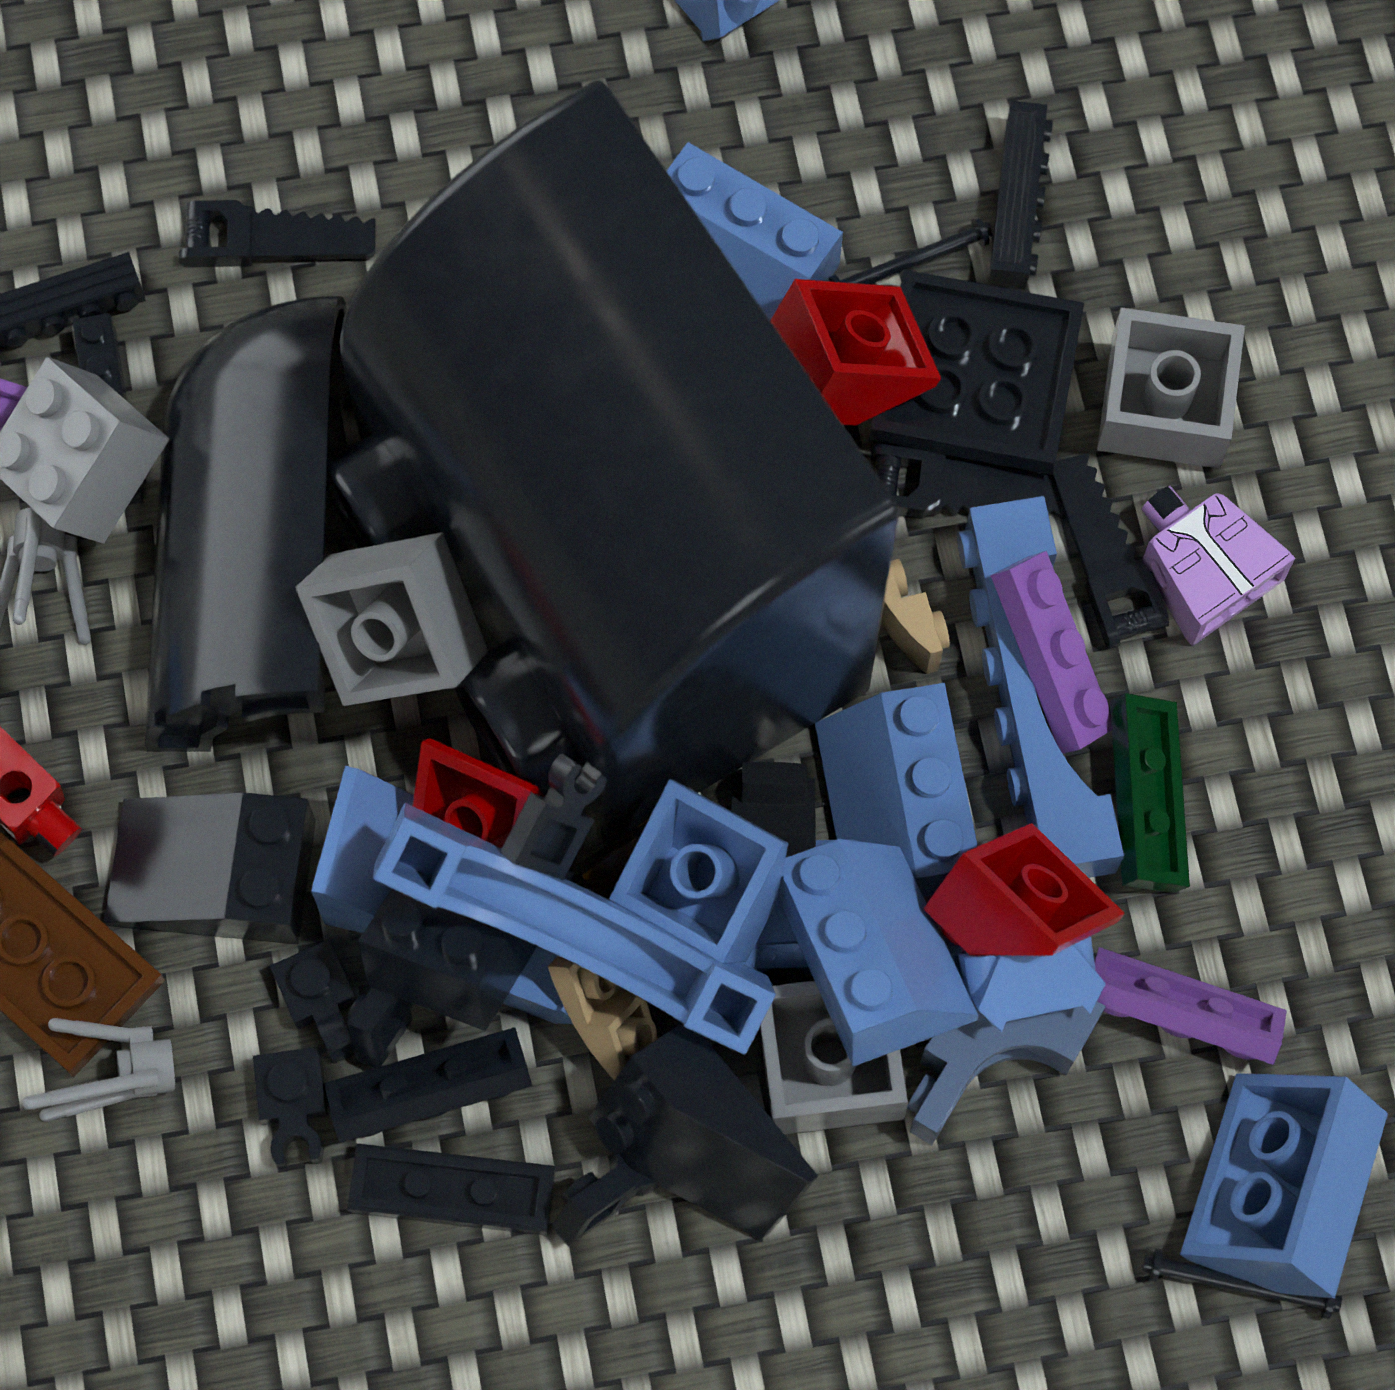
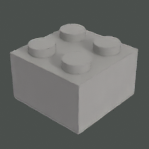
M1121 307L1111 339L1097 450L1220 469L1232 439L1245 326Z
M46 357L0 431V479L52 528L104 544L168 443L169 438L98 375Z
M443 532L330 554L295 587L343 706L457 687L488 652Z
M815 981L773 986L776 996L759 1027L770 1116L784 1134L905 1120L908 1101L900 1049L852 1067Z

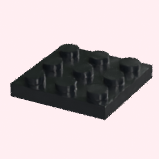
M903 269L900 287L938 369L941 380L936 387L873 417L869 440L1053 475L1084 303Z

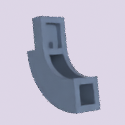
M1096 1002L1091 1014L1083 1006L1007 1021L1001 1033L974 1005L978 1013L977 1021L934 1036L925 1047L920 1063L940 1076L938 1079H935L926 1074L908 1103L907 1108L916 1113L909 1132L928 1144L933 1145L971 1081L982 1071L997 1063L1018 1059L1032 1060L1046 1064L1067 1075L1106 1006Z

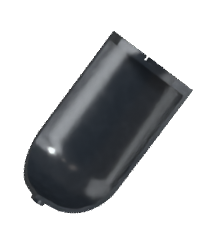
M343 296L295 299L277 303L242 316L219 330L196 351L184 366L171 391L164 413L162 433L169 438V441L160 455L143 743L146 751H210L212 736L227 728V716L241 710L240 717L246 720L271 715L323 712L324 685L319 673L320 647L295 587L323 562L333 345H340L343 320L347 311Z

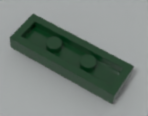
M1124 693L1110 700L1118 831L1124 854L1121 861L1122 886L1175 893L1190 887L1177 702Z

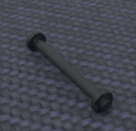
M976 217L971 220L972 228L842 280L836 274L828 277V281L873 284L903 272V269L908 270L975 242H978L981 247L988 246L990 244L989 237L993 235V229L988 221L983 222L980 217Z
M1158 1248L1154 1249L1152 1256L1145 1255L1142 1271L1149 1272L1150 1282L1156 1283L1159 1275L1318 1308L1321 1309V1317L1324 1319H1330L1332 1312L1339 1313L1341 1309L1342 1296L1335 1295V1298L1280 1294L1207 1267L1162 1258L1163 1250Z

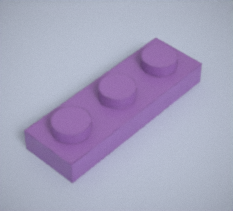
M1047 551L1028 556L992 574V581L1056 744L1061 752L1064 754L1080 750L1112 731L1107 699L1101 692L1086 653L1084 640L1076 628L1062 592L1061 581L1053 569Z
M1101 947L1098 948L1094 959L1095 969L1106 985L1097 1002L1106 1006L1104 1012L1117 1017L1130 1016L1160 1026L1165 1032L1175 1037L1199 1039L1222 1047L1228 1053L1240 1059H1258L1274 1065L1282 1045L1287 1010Z

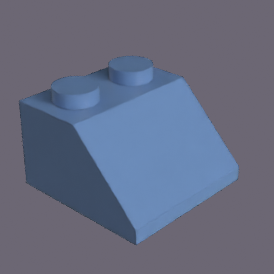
M345 766L311 892L324 925L363 933L389 892L393 889L373 879L375 862L404 803L412 806L414 795L358 768Z
M669 779L609 899L722 964L747 962L777 903L788 843L677 781Z

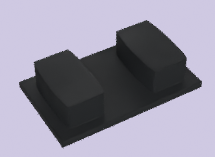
M743 762L742 776H732L731 812L787 842L785 858L816 847L815 779L807 778V765L787 762Z

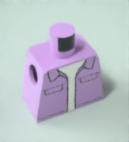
M1167 486L1153 495L1141 509L1160 532L1149 541L1142 561L1146 569L1153 572L1165 604L1191 646H1194L1282 583L1295 560V557L1289 550L1227 497L1219 493L1212 495L1190 510L1171 486Z

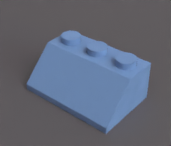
M686 143L668 168V174L769 320L773 317L794 279L828 281V277L833 275L840 265L842 231L691 143Z
M945 683L879 693L815 723L816 738L835 839H855L860 842L899 846L923 896L933 895L961 855L978 847Z
M836 839L785 858L778 899L852 1067L978 1020V1013L934 919L923 909L926 902L899 846Z
M1236 1073L1180 1255L1188 1261L1251 1282L1280 1294L1335 1298L1388 1113L1347 1077Z

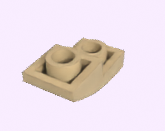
M900 559L891 560L881 623L896 645L915 665L926 674L937 672L943 649L950 646L944 616L940 610L931 611L926 592L907 596L908 586L903 565Z
M559 955L548 965L554 986L574 1027L600 1065L615 1080L631 1056L658 1039L656 1026L652 1021L646 1000Z

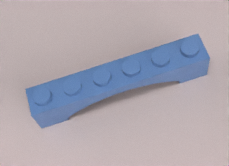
M1041 496L972 507L969 509L965 531L957 533V544L963 569L973 568L977 589L970 590L969 592L973 622L975 627L985 626L990 647L982 649L985 679L988 686L998 685L1002 707L995 708L994 711L998 740L1001 746H1011L1015 767L1007 769L1008 788L1014 807L1023 805L1027 825L1033 823L1088 878L1115 874L1124 854L1111 795L1097 796L1077 775L1056 744L1045 721L1034 684L991 578L992 574L1028 556L1047 551L1051 564L1054 566L1057 552L1045 498Z
M404 803L375 862L373 879L434 908L438 906L473 918L557 954L646 1000L683 1022L685 1027L744 1055L746 1054L776 996L767 975L742 963L722 964L624 907L566 879L561 880L516 865L500 853L501 848Z

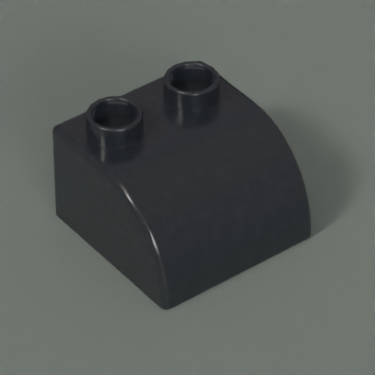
M594 80L522 124L459 172L406 222L365 274L348 306L340 335L341 361L360 441L327 459L326 489L358 549L443 532L488 652L457 687H454L461 705L480 741L498 769L539 787L545 797L550 789V768L561 753L568 755L582 766L575 780L579 778L586 763L593 765L607 778V781L599 797L588 804L601 827L609 835L619 837L653 813L669 779L675 780L699 793L741 768L743 762L755 760L869 691L898 522V509L884 484L612 91L603 81Z

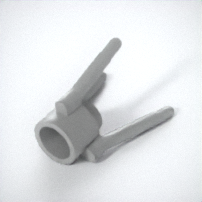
M25 508L16 513L14 536L8 538L7 557L0 578V627L19 565L20 570L13 612V621L17 625L23 624L26 620L34 571L52 570L56 567L57 560H62L78 640L81 644L86 645L90 643L91 635L76 560L78 539L74 536L65 535L64 531L52 528L32 508Z
M52 1018L48 1023V1027L52 1031L129 1043L130 1049L117 1051L119 1077L27 1096L22 1104L28 1110L52 1106L41 1110L39 1114L42 1121L48 1122L133 1098L174 1092L175 1074L170 1038L153 1040L152 1026L124 1028L78 1020Z

